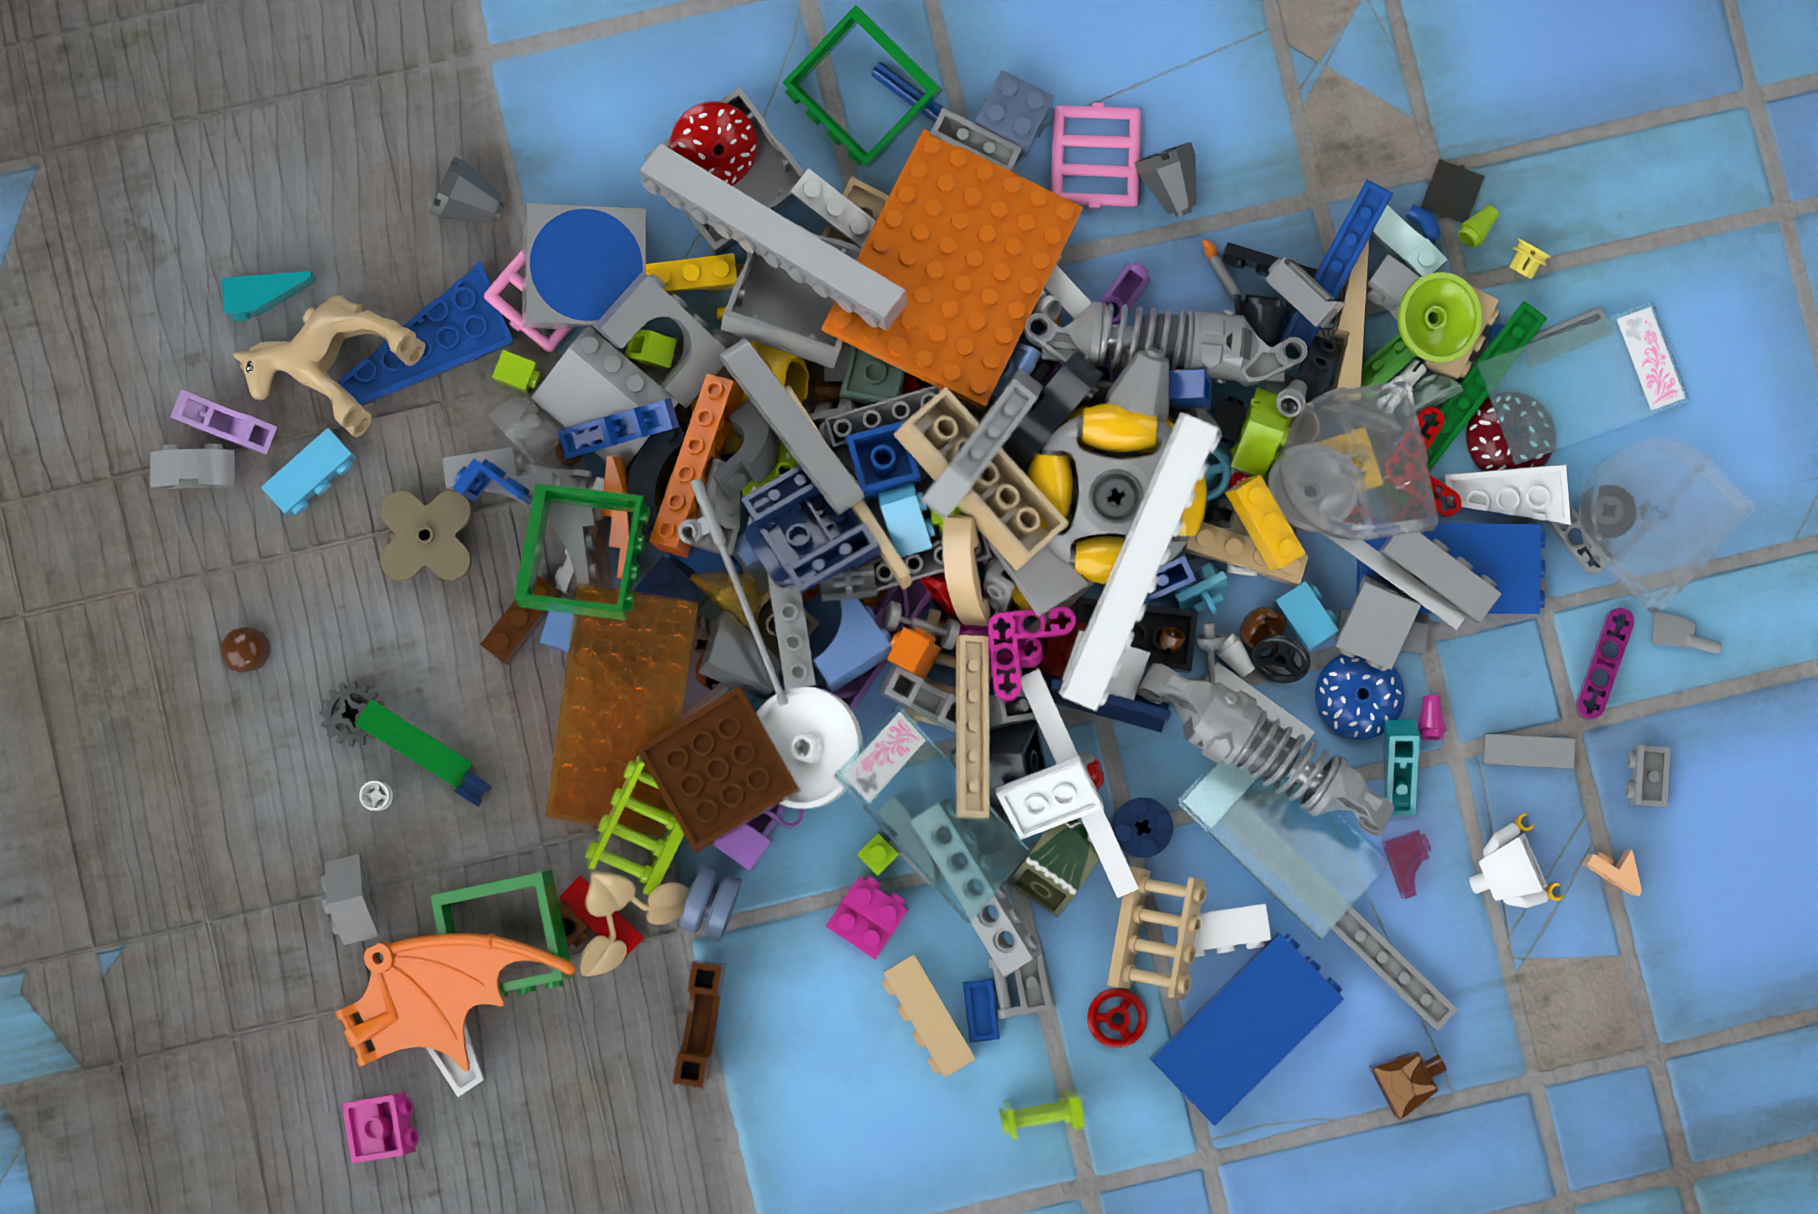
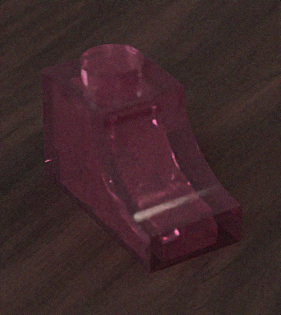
M1414 830L1381 842L1401 899L1417 895L1415 889L1416 872L1420 864L1424 860L1429 859L1427 853L1431 851L1429 841L1425 834H1420L1419 830Z

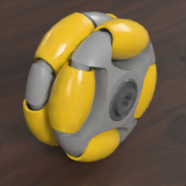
M1109 403L1092 407L1082 406L1070 413L1043 445L1042 455L1035 454L1032 462L1029 464L1026 476L1069 523L1047 545L1067 564L1073 562L1075 571L1080 573L1085 580L1100 584L1107 583L1126 539L1124 536L1130 530L1175 426V423L1168 417L1166 422H1157V416L1150 417L1142 413L1127 411L1119 405ZM1137 451L1138 454H1137V455H1133L1132 452ZM1076 467L1077 471L1072 473V469ZM1205 474L1201 481L1196 480L1192 489L1195 492L1193 502L1189 509L1184 508L1180 517L1183 520L1180 532L1177 537L1172 536L1168 548L1171 549L1169 557L1164 565H1159L1158 569L1174 559L1189 541V536H1196L1199 531L1206 509L1207 488ZM1117 488L1119 495L1113 496L1111 490ZM1071 504L1076 506L1075 510L1071 508ZM1039 514V526L1049 529L1047 523Z

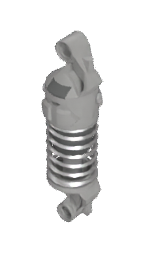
M1093 301L1065 327H1059L1046 314L1035 313L1027 319L1023 330L1026 340L1042 351L1041 360L1059 361L1064 365L1073 353L1077 351L1092 365L1099 367L1103 363L1106 354L1107 364L1111 369L1117 365L1119 357L1121 358L1122 367L1125 369L1138 351L1147 350L1148 347H1152L1164 352V357L1169 361V371L1175 369H1205L1209 376L1214 378L1216 383H1225L1226 379L1236 380L1244 387L1257 385L1264 381L1283 383L1285 372L1297 367L1307 355L1305 342L1297 337H1290L1274 347H1269L1257 336L1246 318L1242 315H1234L1232 310H1223L1222 314L1189 311L1186 314L1182 310L1179 315H1171L1170 309H1167L1165 314L1157 315V310L1154 307L1151 309L1150 316L1144 315L1142 317V308L1139 306L1136 308L1135 326L1126 325L1128 307L1126 305L1122 307L1120 325L1112 324L1114 306L1111 303L1107 306L1105 302ZM1039 322L1046 328V333L1039 336L1032 333L1030 325ZM1291 346L1297 349L1298 359H1289L1285 354V347ZM1112 348H1116V349H1115V354H1114V357H1113V360H1112ZM1125 349H1130L1128 360L1126 359Z
M1159 663L1151 665L1138 689L1139 694L1153 703H1162V701L1173 702L1182 720L1185 739L1201 748L1203 756L1217 764L1220 762H1224L1227 765L1230 764V766L1237 764L1238 771L1249 770L1251 779L1262 776L1263 786H1268L1275 782L1274 789L1276 794L1287 790L1288 802L1299 798L1300 808L1307 811L1313 817L1333 810H1351L1355 813L1358 819V826L1362 830L1372 835H1382L1395 807L1388 799L1370 791L1360 773L1349 767V762L1346 758L1335 755L1326 763L1330 750L1325 749L1315 764H1313L1310 760L1317 749V741L1312 742L1303 756H1300V748L1305 740V735L1300 734L1296 739L1291 736L1292 726L1284 729L1279 726L1280 719L1269 720L1267 718V711L1262 710L1257 705V700L1242 690L1235 692L1220 682L1212 684L1211 682L1188 681L1168 666ZM1286 776L1290 777L1289 780L1280 788L1281 780L1284 779ZM1296 782L1303 785L1294 795H1292Z

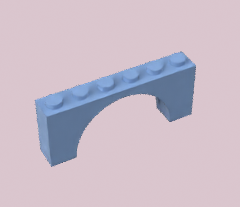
M745 534L738 537L732 555L745 574L750 576L764 570L765 568L745 538ZM858 598L838 600L842 611L839 630L829 647L814 659V671L830 693H833L887 659L891 652V636L885 628L879 629L874 622L876 617L867 604L863 606Z

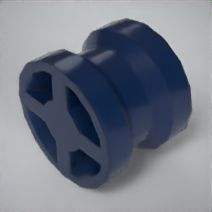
M466 771L464 774L465 780L454 791L479 807L483 802L482 796L485 792H489L492 786L475 774Z

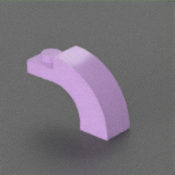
M184 390L180 391L170 418L195 429L263 454H267L277 429L276 426L223 407Z

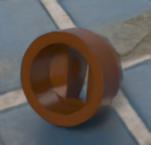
M1165 626L1160 634L1159 644L1163 650L1169 647L1170 652H1175L1182 646L1185 634L1174 627Z

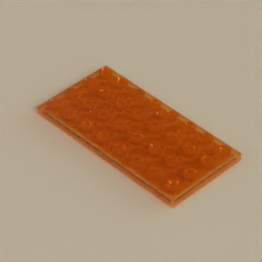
M579 583L576 600L617 605L620 589ZM632 591L635 594L633 611H628L627 620L573 615L545 817L599 826L603 815L609 816L614 806L610 802L616 788L622 789L626 781L623 774L630 760L635 762L639 755L636 749L682 721L699 602ZM644 765L643 769L648 771L647 767ZM637 780L630 796L668 813L669 806L660 790ZM624 807L617 823L639 833L661 837L665 834V824Z

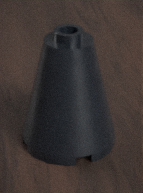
M1234 294L1235 315L1244 316L1257 336L1269 347L1279 344L1293 305L1287 300L1286 305H1282V301L1279 298L1246 294L1245 300H1241L1240 294Z

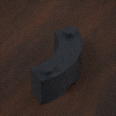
M1077 351L1073 353L1040 392L1036 401L1001 447L1021 470L1028 463L1032 462L1035 454L1042 455V446L1081 400L1085 398L1089 401L1100 388L1096 383L1103 376V373Z
M678 418L679 427L652 434L647 438L639 450L630 471L627 494L643 496L647 507H650L648 524H643L642 530L646 543L650 540L669 478L673 473L687 432L686 425ZM628 512L630 523H632L633 512Z

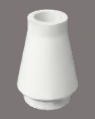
M1234 632L1227 634L1224 644L1217 650L1216 654L1240 678H1243L1251 673L1255 666L1249 658L1241 637H1237Z

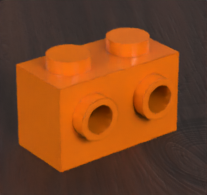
M915 626L913 631L904 627L901 632L898 631L894 635L890 643L892 650L887 660L925 680L942 648L934 644L937 638Z

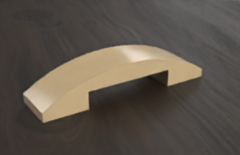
M948 515L943 523V561L946 583L953 608L962 624L988 626L991 619L988 597H982L974 554V548L979 544L974 516Z

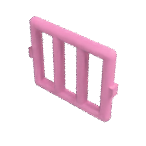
M1092 103V106H1056L1053 110L1051 191L1078 205H1088V209H1100L1101 206H1137L1139 203L1140 176L1134 162L1140 160L1141 110L1138 108L1104 107V103ZM1065 117L1130 120L1129 137L1064 134ZM1064 146L1129 149L1128 166L1064 164ZM1063 175L1128 178L1127 195L1062 193Z
M522 249L486 290L484 298L511 321L509 325L516 331L522 330L545 351L552 352L573 327L556 329L549 338L538 328H522V315L499 296L509 282L522 292L524 278L518 274L525 265Z

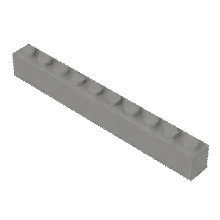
M660 143L640 168L643 186L647 191L654 195H662L676 209L683 208L687 210L699 223H708L715 227V230L724 238L728 239L731 237L735 239L747 252H756L763 256L764 260L772 267H781L788 271V274L799 283L806 282L820 296L824 298L829 296L836 300L843 310L849 313L854 311L862 316V319L868 325L874 328L879 326L887 331L907 305L906 291L663 144Z

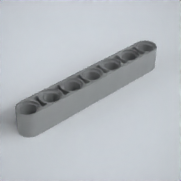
M743 338L720 353L719 357L726 369L833 510L840 515L863 499L864 494L856 481L748 340Z

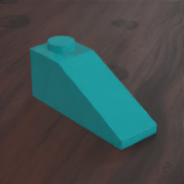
M311 271L223 277L224 314L229 318H233V321L236 322L250 321L251 316L263 314L314 284L316 276Z
M1385 720L1384 798L1388 799L1395 807L1391 816L1416 815L1420 734L1415 720Z

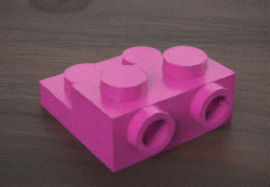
M866 875L864 879L858 876L826 927L876 960L909 909L904 907L907 901L893 891L889 896L880 891L879 888L882 884L869 875Z
M406 1092L342 1103L352 1163L416 1152L415 1146L419 1142V1135L417 1130L412 1128L410 1116L413 1114L414 1106L412 1100L407 1098Z

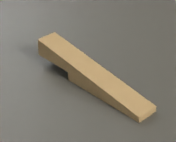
M1369 240L1342 288L1339 302L1346 304L1337 313L1332 337L1343 340L1341 346L1343 348L1338 359L1331 396L1354 401L1361 391Z

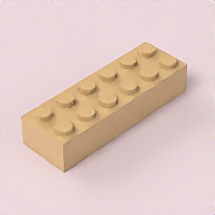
M945 387L896 431L894 436L928 474L936 480L947 468L979 423L950 390ZM1002 448L999 449L973 486L957 504L966 516H974L976 527L1016 571L1069 524ZM1039 514L1045 520L1049 529L1039 526Z

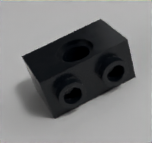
M1317 335L1295 377V380H1301L1306 384V402L1315 407L1331 378L1343 348L1331 340Z

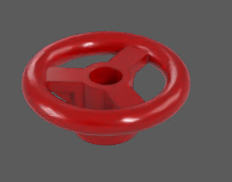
M1111 988L1099 993L1093 999L1088 1009L1087 1023L1091 1034L1098 1042L1110 1048H1124L1135 1043L1144 1033L1147 1024V1012L1143 1002L1136 994L1123 988ZM1112 997L1123 998L1119 1006L1111 1008L1107 1013H1097L1099 1006L1105 1000ZM1131 1004L1135 1006L1138 1013V1023L1132 1034L1127 1028L1130 1023V1014L1127 1010ZM1115 1013H1121L1123 1016V1020L1119 1024H1115L1112 1021V1016ZM1097 1022H1106L1112 1030L1119 1031L1123 1039H1112L1105 1036L1099 1030Z

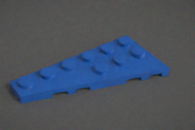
M479 261L463 278H459L444 294L434 299L402 326L415 332L416 338L425 342L424 354L417 363L412 366L406 365L391 351L386 340L380 345V348L367 359H363L337 383L363 406L515 344L503 314L484 298V293L491 286L482 262Z

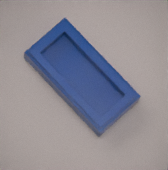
M993 979L963 982L969 1042L1000 1039Z

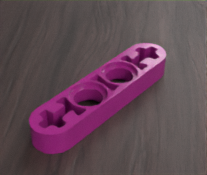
M1617 608L1610 611L1602 625L1575 705L1577 713L1584 719L1598 718L1605 710L1634 626V617L1625 608ZM1620 614L1623 615V621L1627 622L1626 626L1620 627L1617 632L1618 636H1623L1622 640L1615 636L1606 635L1607 631L1610 633L1615 631L1616 623L1612 621V618H1616ZM1606 641H1611L1617 646L1618 651L1613 658H1607L1602 653V646ZM1597 669H1602L1607 673L1608 681L1604 686H1597L1592 680V674ZM1588 687L1594 691H1603L1602 696L1599 694L1595 695L1593 704L1597 706V710H1592L1589 714L1586 712L1587 707L1583 706V702L1589 701L1593 692H1587Z

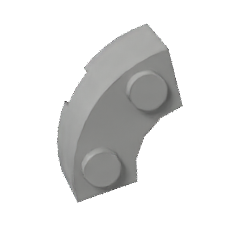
M170 444L162 445L161 451L150 452V488L218 489L235 486L234 450L222 449V444H204V449H180V445Z

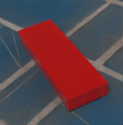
M579 875L559 898L587 923L598 936L609 938L610 931L606 916L592 915L587 909L586 898L590 884ZM614 911L612 918L616 932L615 940H622L625 943L626 958L645 937L618 911Z

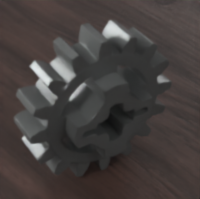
M352 681L348 689L344 683L339 684L340 692L330 689L331 700H322L327 709L319 711V714L326 716L327 720L321 723V727H330L327 736L333 737L338 735L336 741L338 744H342L347 739L348 746L354 747L356 740L361 745H366V736L372 739L376 737L355 725L354 720L347 718L346 715L350 713V708L352 707V709L359 710V714L355 715V719H357L367 704L357 703L352 694L361 695L369 701L370 698L375 700L379 693L373 691L368 694L369 686L363 684L358 689L357 682ZM340 700L341 706L338 712L334 714L335 706ZM377 701L379 704L385 705L383 701ZM345 724L350 727L353 734L344 733L337 726Z

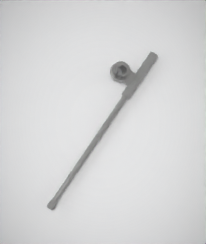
M702 478L695 479L690 483L703 517L687 519L681 522L678 527L679 538L683 542L690 544L699 542L706 534H711L715 546H718L776 691L778 704L780 706L789 703L788 698L781 688L725 545V536ZM690 527L693 529L692 535L690 534Z

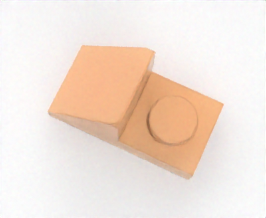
M1631 849L1624 851L1615 867L1612 866L1614 860L1603 853L1598 852L1597 855L1587 854L1582 862L1583 866L1632 896H1639L1641 894L1642 888L1634 854Z

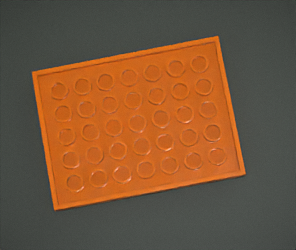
M923 129L856 259L859 263L906 291L907 305L889 329L885 331L879 326L874 328L868 325L862 319V316L854 311L849 313L843 310L835 300L821 330L942 390L947 387L954 396L984 410L1083 207L965 148L951 145L931 135L930 131Z

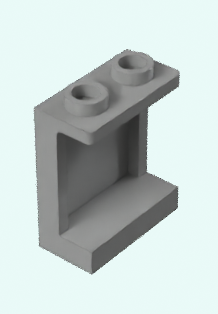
M1364 575L1359 585L1360 591L1340 634H1337L1335 638V645L1339 648V652L1346 656L1355 658L1357 655L1367 659L1366 662L1375 668L1383 669V667L1392 669L1421 604L1402 590Z

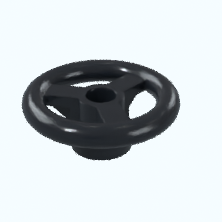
M1271 634L1264 636L1256 642L1252 649V661L1255 668L1260 674L1271 681L1278 683L1296 682L1302 679L1310 669L1311 660L1307 649L1298 640L1288 635ZM1274 643L1271 653L1267 656H1261L1262 649L1266 645ZM1296 651L1301 657V667L1297 666L1294 661ZM1276 665L1284 667L1291 674H1278L1266 666Z

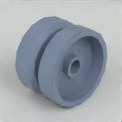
M702 866L686 898L680 928L695 933L700 929L704 917L708 918L704 930L706 938L720 942L735 906L742 879L726 875L722 879L718 891L714 889L718 879L717 871Z

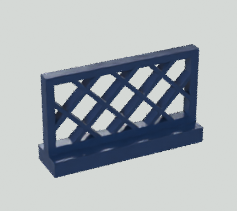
M1053 673L1049 692L1054 703L1057 705L1162 733L1164 722L1170 718L1169 703H1153L1140 695H1135L1134 700L1109 694L1104 705H1099L1095 711L1062 697L1059 691L1064 682L1062 680L1064 674Z

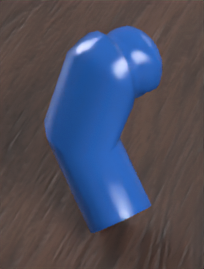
M1413 204L1406 217L1420 224L1423 230L1421 236L1425 239L1428 238L1434 245L1436 239H1439L1441 235L1436 217Z

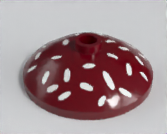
M1516 392L1499 393L1484 400L1468 421L1465 437L1466 446L1471 459L1482 471L1545 466L1555 446V428L1549 413L1537 400ZM1510 429H1516L1519 432L1518 439L1510 437Z

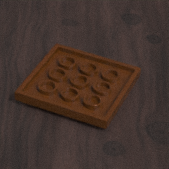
M740 686L636 749L695 853H699L801 791Z

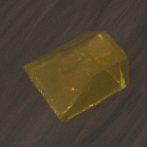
M728 570L691 575L689 579L723 611L730 612L741 624L751 629ZM746 572L743 575L737 573L757 624L763 595L755 588L758 583Z

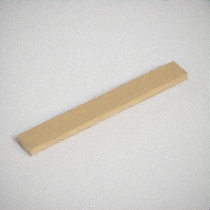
M788 385L784 386V389L822 437L791 387ZM861 499L851 506L852 510L861 524L863 522L866 524L879 544L880 555L901 588L909 587L912 585L910 571L864 500Z

